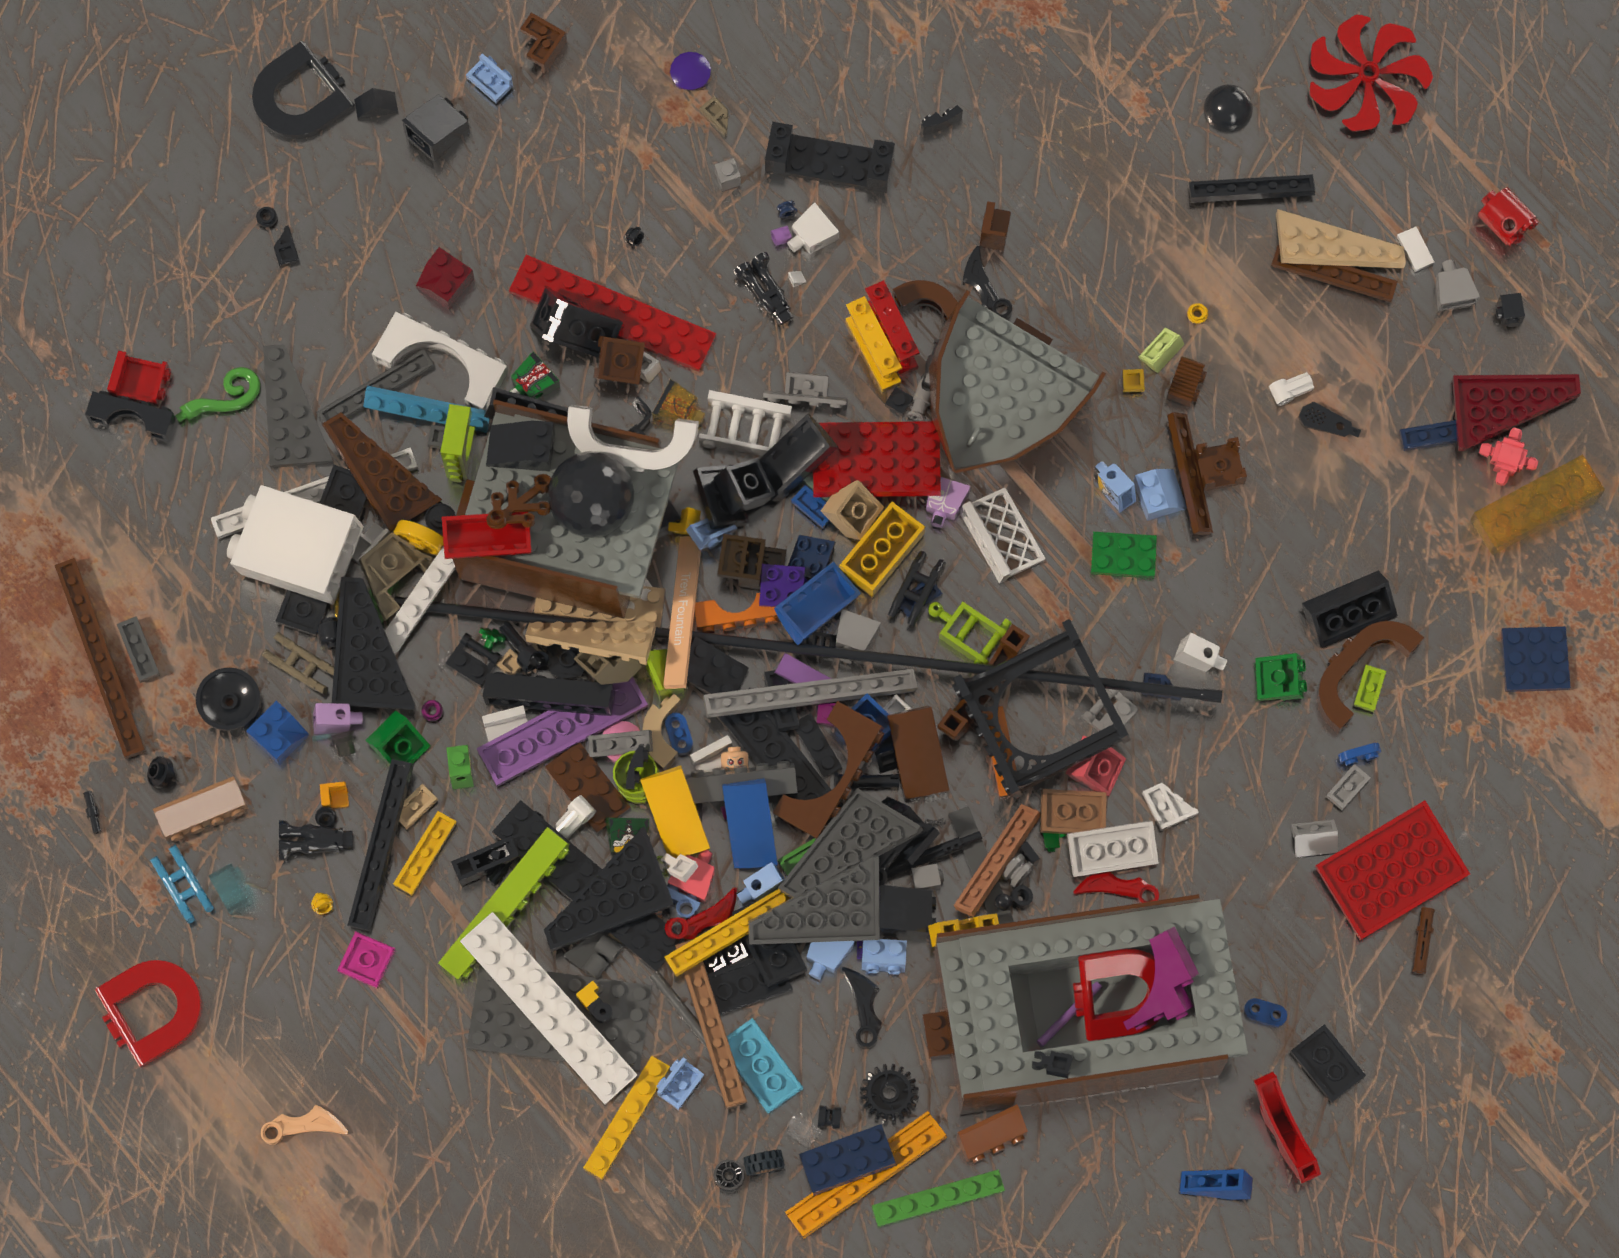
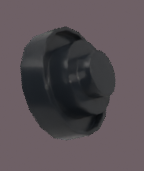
M438 503L431 506L425 515L427 527L443 535L442 517L456 516L455 511L447 504Z
M157 756L149 765L147 779L151 786L164 788L174 776L173 763L167 757Z

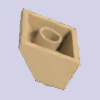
M856 480L839 490L838 493L833 494L821 509V512L846 537L861 540L884 506L860 481Z

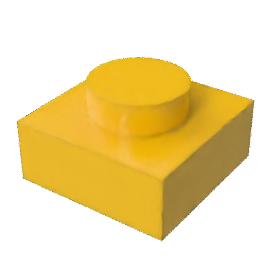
M1144 369L1122 370L1123 392H1144Z

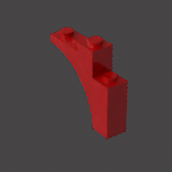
M1270 1072L1254 1080L1261 1104L1259 1107L1263 1120L1274 1135L1280 1154L1302 1184L1321 1175L1317 1159L1310 1150L1291 1114L1275 1073Z

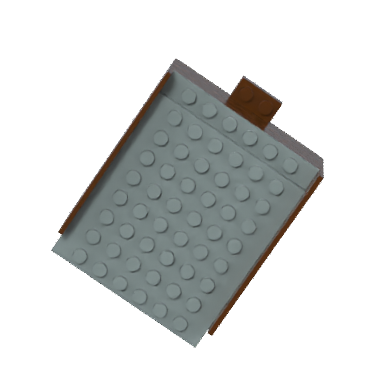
M494 400L495 416L492 425L531 420L553 422L555 437L550 471L486 467L489 432L476 480H466L456 516L489 514L493 510L491 495L495 492H500L504 495V504L501 506V509L504 510L508 507L507 482L514 480L519 483L518 499L535 486L534 479L537 475L547 474L552 477L557 467L563 461L575 454L582 453L570 436L567 422L568 417ZM591 423L594 434L605 443L652 450L662 449L659 438ZM679 462L663 469H645V472L633 471L632 467L624 466L632 479L634 502L629 516L615 531L600 537H582L564 529L554 518L551 510L545 516L539 515L537 511L529 512L535 516V524L530 527V554L453 559L459 578L624 619L630 597L641 598ZM539 493L528 503H539L541 501L549 503L548 493Z

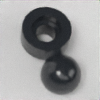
M1019 885L1011 891L1010 896L999 894L995 899V906L1001 911L1008 910L1012 904L1017 908H1025L1032 902L1033 893L1029 887ZM1017 895H1020L1023 901H1020Z

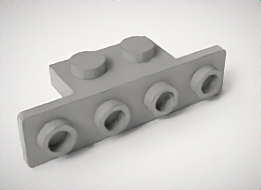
M787 371L785 392L764 390L763 397L771 402H780V399H786L788 403L801 404V401H807L809 405L822 406V403H828L830 407L842 408L843 405H847L848 398L827 396L829 375Z

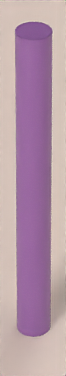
M1097 981L1092 985L1093 996L1102 988L1101 984ZM1075 1003L1037 1040L1041 1047L1076 1014Z

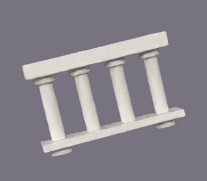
M709 390L708 405H711L713 409L707 435L699 434V444L710 449L719 447L763 456L779 441L782 423L785 420L790 421L792 406ZM723 408L732 409L733 411L727 439L715 436L720 412ZM744 412L754 415L748 443L736 441L741 414ZM765 416L773 417L774 419L769 447L756 445L761 421Z

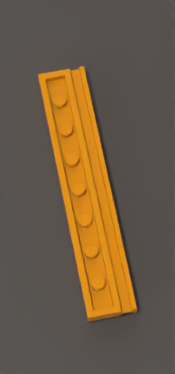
M927 1111L887 1139L897 1166L815 1196L811 1193L785 1213L805 1239L947 1138V1135L930 1115L929 1111Z

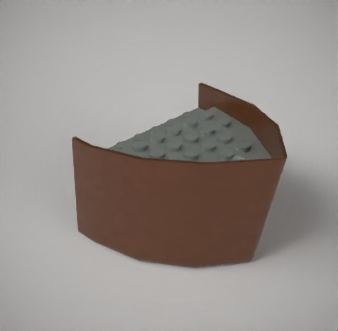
M968 290L965 291L947 319L929 367L931 418L950 467L955 473L1006 463L1018 459L1050 442L1067 426L1092 397L1106 375L1105 372H1102L1100 375L1094 373L1049 346L1053 340L1052 338L1019 318H1016L1014 323H1011L969 298L970 291Z

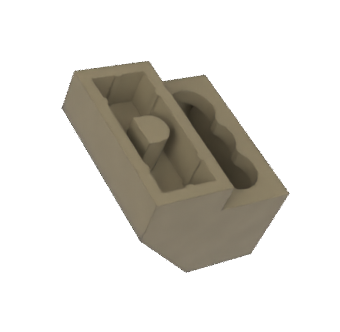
M580 652L574 658L601 685L628 682L642 668L636 659L623 661L621 656L616 655L608 658Z

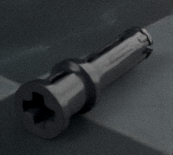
M834 772V788L844 774ZM899 774L861 775L860 779L857 782L854 781L850 788L853 791L857 788H899Z

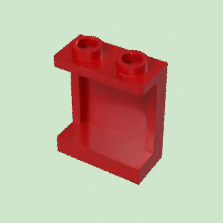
M118 350L107 387L108 393L113 397L125 396L135 402L144 401L159 407L160 400L163 401L165 398L166 389L164 386L166 381L170 380L171 369L165 361L160 364L129 357L126 352Z

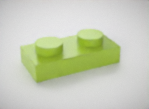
M1365 665L1353 706L1371 712L1375 711L1386 674L1385 670Z

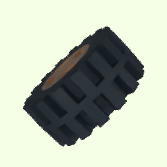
M781 1149L759 1152L743 1158L747 1176L765 1174L785 1168Z

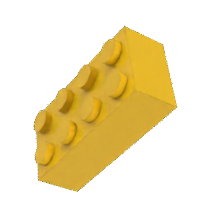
M891 502L842 561L839 568L852 583L873 598L924 536L925 526L894 502Z

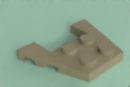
M392 532L359 559L384 621L401 608L387 590L417 565L425 573L433 562L432 557L423 554L415 549V546Z

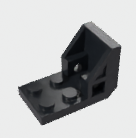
M545 287L530 326L542 338L550 342L600 358L599 336L617 338L623 322L619 319L586 309L578 302Z

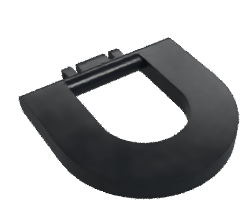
M300 41L269 63L258 75L252 92L253 106L260 122L272 133L289 139H302L313 136L355 107V104L340 87V85L345 83V80L342 77L338 78L340 74L330 62L326 64L328 62L326 56L318 60L304 41ZM310 65L332 94L303 114L291 115L283 112L275 103V95L278 88Z

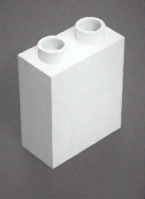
M261 485L257 496L249 495L243 506L242 517L247 521L242 534H234L228 544L227 557L232 559L230 564L241 575L334 605L340 590L341 577H345L364 526L353 514Z

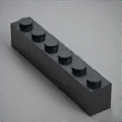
M502 672L487 673L482 696L485 704L491 706L513 708L524 706L525 709L612 716L615 690L613 684L601 685L598 682H589L585 679H578L576 681L568 680L564 677L553 679L542 675L530 677L519 673L507 675Z

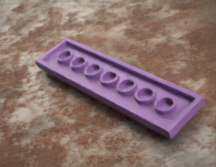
M633 677L628 682L613 683L615 699L612 716L546 711L476 748L496 786L498 787L568 750L573 745L587 740L588 736L596 735L613 724L623 721L647 708L648 704Z

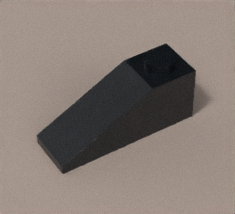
M510 836L453 860L451 863L461 886L516 859L519 857V854Z

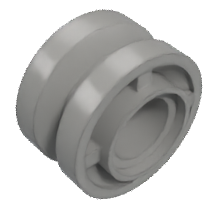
M1019 854L1017 857L1015 856L1008 863L1001 876L1005 880L1011 879L1010 885L1014 888L1021 885L1028 878L1034 867V864L1030 861L1024 862L1025 857L1022 854Z

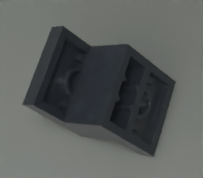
M888 796L881 801L913 822L924 823L910 806ZM932 827L913 840L897 858L913 865L940 832L935 827Z

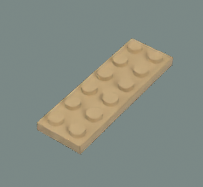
M644 586L643 589L651 590L647 594L648 600L644 601L641 598L630 597V601L634 603L635 608H628L624 619L536 598L534 613L609 622L647 621L655 622L656 627H661L666 589Z

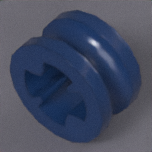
M786 201L777 206V210L781 211L779 214L780 218H788L798 212L797 208L794 207V201Z

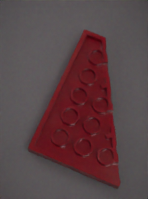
M1579 374L1453 375L1458 451L1469 449L1580 397Z

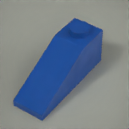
M1244 1169L1182 1171L1180 1193L1229 1200L1251 1199L1253 1178Z

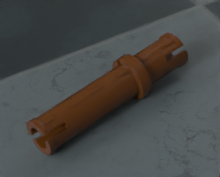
M1421 908L1420 923L1416 929L1418 937L1412 969L1414 973L1426 974L1431 934L1434 933L1432 925L1435 909ZM1425 921H1427L1426 933L1424 938L1423 935L1425 929ZM1422 943H1424L1422 960H1420Z

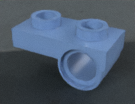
M670 884L667 885L672 901L677 905L678 917L687 919L698 914L701 903L698 902L699 899L688 893L685 896L679 893L677 887ZM688 905L692 908V912L685 915L680 912V909Z

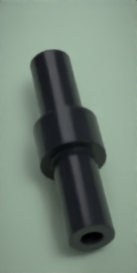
M86 791L83 793L87 807L85 809L87 819H90L93 834H99L102 832L98 816H100L99 810L95 806L92 791Z

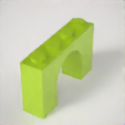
M449 404L440 453L447 478H450L453 482H462V480L466 481L469 476L476 429L470 426L471 407Z

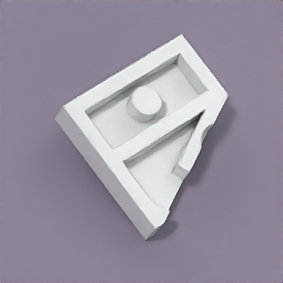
M1163 783L1142 791L1160 831L1199 813L1195 807H1191L1183 801V798L1178 794H1174Z

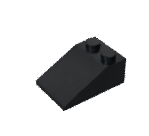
M531 420L491 425L486 467L550 471L555 437L553 422Z

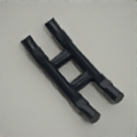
M920 551L913 560L888 613L889 616L896 618L905 597L915 601L916 603L907 622L912 626L916 625L924 605L946 565L943 559H939L929 576L918 572L927 556L924 551ZM913 580L925 584L921 594L909 590Z

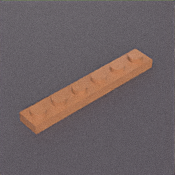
M1023 804L1020 805L955 902L954 907L956 910L972 917L975 916L1005 871V867L1013 859L1041 817L1038 810Z

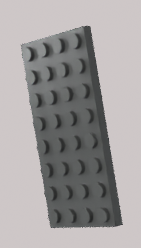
M479 965L467 1049L567 1062L488 972ZM546 971L635 1072H640L652 985L602 978L596 980L594 977ZM591 981H594L599 988L596 992L603 1002L608 1003L612 1008L613 1016L607 1023H598L576 997V994Z

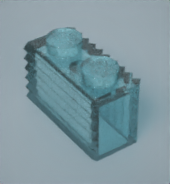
M230 863L209 875L211 882L231 916L254 903L251 897L255 895L249 885H243L241 879L244 876L238 866L234 868Z

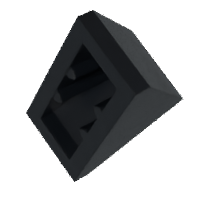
M371 88L354 99L358 120L398 113L395 92Z

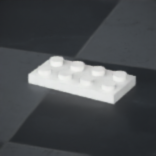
M1153 821L1067 834L1073 877L1159 864Z

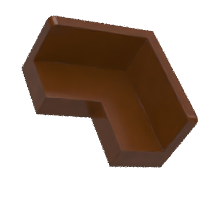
M531 12L521 26L520 31L536 40L527 53V58L540 65L541 71L546 74L567 43L566 32Z
M987 201L981 230L980 247L1004 251L1011 212L995 209V202Z

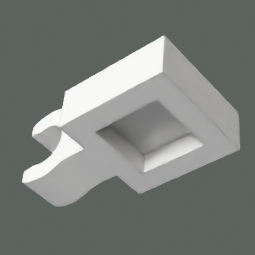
M665 853L660 859L666 863L664 867L669 874L683 882H686L699 867L696 861L682 854L676 859Z

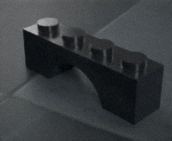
M92 391L85 413L88 421L109 426L113 420L120 416L131 415L138 417L145 423L148 437L169 442L176 420L172 410L167 407H152L150 403L144 401L139 403L132 402L128 397H113L106 391H99V393Z

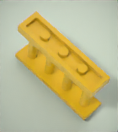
M863 296L846 304L851 316L845 318V321L881 391H887L901 384L897 371L901 370L902 366L866 297Z

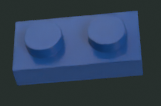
M806 485L791 499V502L822 529L830 522L821 512L826 502L820 497H813V491Z

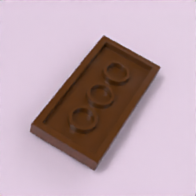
M580 742L570 747L545 766L547 772L571 802L576 797L582 795L596 810L594 816L587 821L596 834L607 828L606 818H620L631 810L630 805L593 758L589 756V753Z

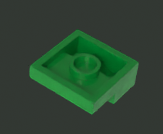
M1292 653L1255 658L1257 698L1259 701L1282 699L1284 701L1304 698L1303 693L1307 692V683L1302 678V672L1306 671V663L1299 654Z

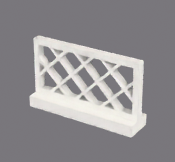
M1002 488L972 503L969 501L962 505L959 513L999 584L1007 581L1009 577L1045 561L1043 553L1006 488ZM1003 495L1006 501L1005 508L993 504L996 497ZM979 505L989 507L987 516L979 514L975 507ZM992 508L1003 512L1001 521L989 517ZM1006 513L1015 516L1017 520L1015 525L1004 522ZM988 522L999 525L997 534L988 531L986 527ZM1002 526L1014 530L1011 539L1000 535ZM1016 531L1025 534L1027 538L1025 543L1014 540ZM998 539L1010 543L1007 552L997 547ZM1012 544L1024 548L1021 557L1010 553ZM1026 549L1034 551L1038 558L1035 560L1024 558ZM1008 557L1020 561L1017 568L1010 570L1007 564Z

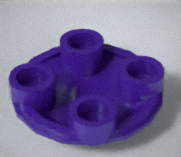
M686 52L674 59L671 64L670 74L677 88L695 90L707 85L711 74V67L703 55L697 52Z

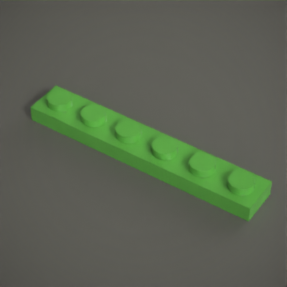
M998 1169L874 1204L872 1209L877 1227H882L1005 1192Z

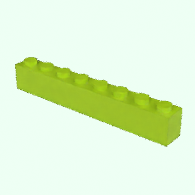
M547 827L438 964L456 979H467L473 972L472 966L477 960L460 940L492 912L508 928L515 919L513 917L517 910L521 911L527 905L528 900L526 899L531 892L535 894L542 886L540 881L544 876L549 877L555 870L554 864L558 859L562 860L568 854L569 849L567 848L570 844Z

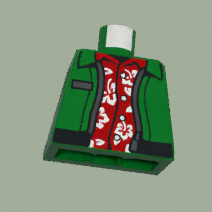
M533 351L512 374L511 378L515 387L509 392L539 400L558 389L560 382Z

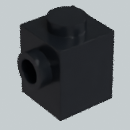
M1521 293L1500 295L1497 301L1496 316L1497 319L1501 320V326L1515 327L1520 325L1525 318Z

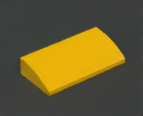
M679 765L640 779L666 853L677 858L680 854L687 856L710 849L682 766Z

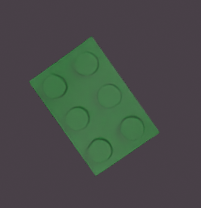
M1093 531L1091 574L1154 578L1157 536Z

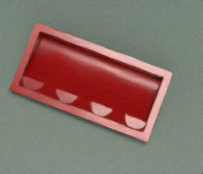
M514 512L512 515H523L529 512ZM488 514L442 517L444 558L456 559L530 554V527H524L522 523L507 524L503 528L494 529L487 524Z

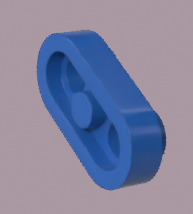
M680 713L668 715L665 720V727L672 748L678 752V755L690 753L693 748V741L686 718ZM674 722H678L680 726L678 728L672 727V724ZM680 742H685L686 746L684 748H680L678 744Z
M1371 743L1344 751L1338 757L1340 763L1348 767L1357 764L1358 760L1366 758V761L1378 758L1381 748L1379 743Z
M1253 998L1248 1000L1244 1006L1246 1018L1257 1023L1276 1028L1282 1026L1287 1020L1285 1008L1275 1003ZM1252 1006H1258L1259 1012H1253ZM1273 1012H1278L1280 1018H1274Z

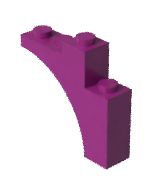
M1175 926L1149 939L1155 959L1154 983L1150 995L1142 1008L1131 1018L1123 1022L1127 1030L1133 1027L1138 1030L1148 1025L1147 1020L1151 1018L1156 1021L1166 1016L1167 1020L1173 1017L1179 1020L1188 1015L1187 1010L1193 1007L1184 987L1193 983V977L1198 975L1199 972Z

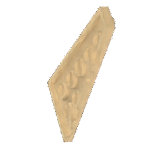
M1277 209L1276 220L1281 263L1383 268L1405 267V253L1402 246Z
M647 621L534 622L528 624L525 636L526 642L546 646L559 644L562 649L569 650L571 647L579 648V652L608 658L616 655L621 656L623 661L636 659L639 660L640 664L647 665L656 626L655 622Z

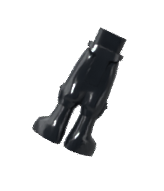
M279 820V839L291 837L305 838L302 841L279 840V861L287 860L289 855L294 852L311 855L313 853L332 852L339 850V848L343 850V848L353 847V831H343V828L337 829L314 826L312 824L297 827L290 825L285 820Z

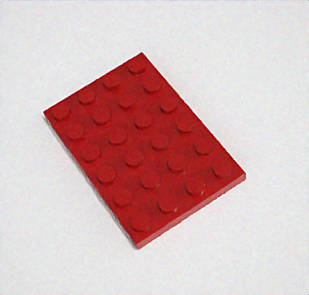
M933 421L819 423L838 448L813 471V497H831L856 480L860 481L874 497L941 496L940 439Z
M1425 800L1315 865V868L1359 940H1362L1470 875V872Z

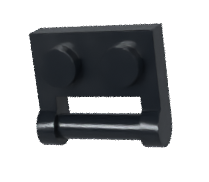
M465 633L445 664L482 688L487 673L493 672L502 655L498 652L494 653L472 639L470 634ZM467 646L471 647L488 658L490 662L486 665L464 651Z

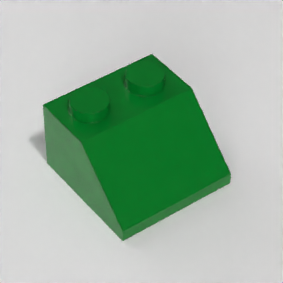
M396 710L365 740L389 766L392 759L413 764L431 746L412 723Z

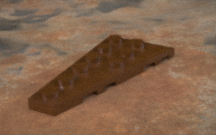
M340 412L322 423V426L384 527L390 532L396 528L398 521H409L442 500L438 495L431 492L423 482L416 479L408 469L387 451L380 448L372 438L370 439L343 413Z

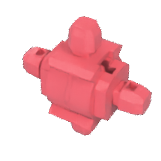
M1512 428L1509 436L1504 437L1502 442L1497 441L1495 447L1488 443H1482L1479 453L1487 458L1491 456L1490 464L1494 465L1493 471L1497 472L1495 482L1498 485L1505 486L1509 476L1513 477L1514 473H1520L1523 467L1531 471L1537 468L1539 461L1531 456L1529 458L1526 457L1528 450L1523 449L1525 443L1520 442L1522 436L1521 429Z

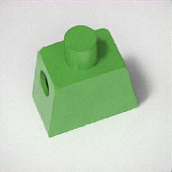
M468 745L447 747L452 789L474 787L470 747Z

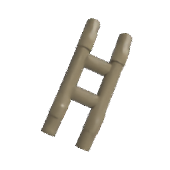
M277 632L273 638L292 651L291 654L284 661L265 649L261 656L311 689L326 694L328 687L311 678V675L318 667L322 671L334 676V666L297 645L280 632ZM299 656L310 662L304 672L293 667Z

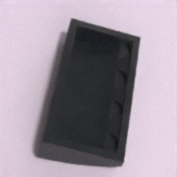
M810 414L803 417L759 459L776 494L771 499L772 501L781 502L838 448L829 434Z

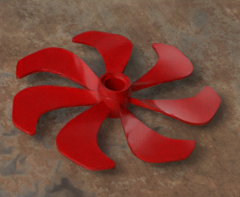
M1357 14L1343 22L1338 27L1337 37L1342 46L1361 67L1343 62L1332 56L1327 51L1325 36L1317 39L1311 47V65L1315 71L1325 75L1358 74V76L1348 83L1333 89H1324L1311 82L1310 97L1325 110L1335 111L1349 100L1361 83L1365 86L1362 107L1356 116L1343 119L1342 123L1351 131L1371 130L1380 121V113L1372 85L1377 83L1395 105L1396 115L1392 124L1402 125L1408 123L1417 109L1418 102L1416 97L1402 88L1379 79V74L1410 75L1417 78L1423 88L1427 89L1433 79L1427 61L1419 55L1408 56L1379 69L1378 63L1386 52L1397 43H1416V38L1411 29L1391 23L1382 26L1376 37L1372 61H1367L1361 46L1360 32L1371 21V18ZM1370 71L1373 73V76H1367L1364 72Z

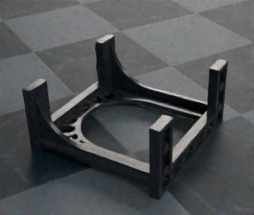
M1070 619L1062 622L1065 631L997 666L969 678H963L961 674L953 678L955 683L952 686L960 700L965 699L968 707L965 710L970 719L975 718L978 724L975 727L980 739L985 738L988 745L984 747L989 757L994 756L997 762L994 767L999 777L1003 776L1004 778L1001 783L1009 796L1013 795L1015 798L1022 796L1023 791L1120 742L1125 744L1131 741ZM1075 648L1113 724L1050 755H1031L1022 752L1006 739L1000 728L998 707L1004 690L1020 675ZM996 686H998L999 691L996 694H994L990 690H987L991 687L993 690ZM983 695H988L994 699V704L991 707L982 706L979 703V698ZM981 710L985 712L991 711L993 718L988 720V715L982 713ZM996 732L1001 733L999 738L995 737ZM1007 748L1012 751V755L1009 757L1008 762L1006 761L1008 756L1007 752L1004 753L1005 749ZM1017 756H1022L1024 759L1023 768L1019 771L1013 770V760ZM1029 760H1035L1037 764L1031 765L1032 768L1028 770Z

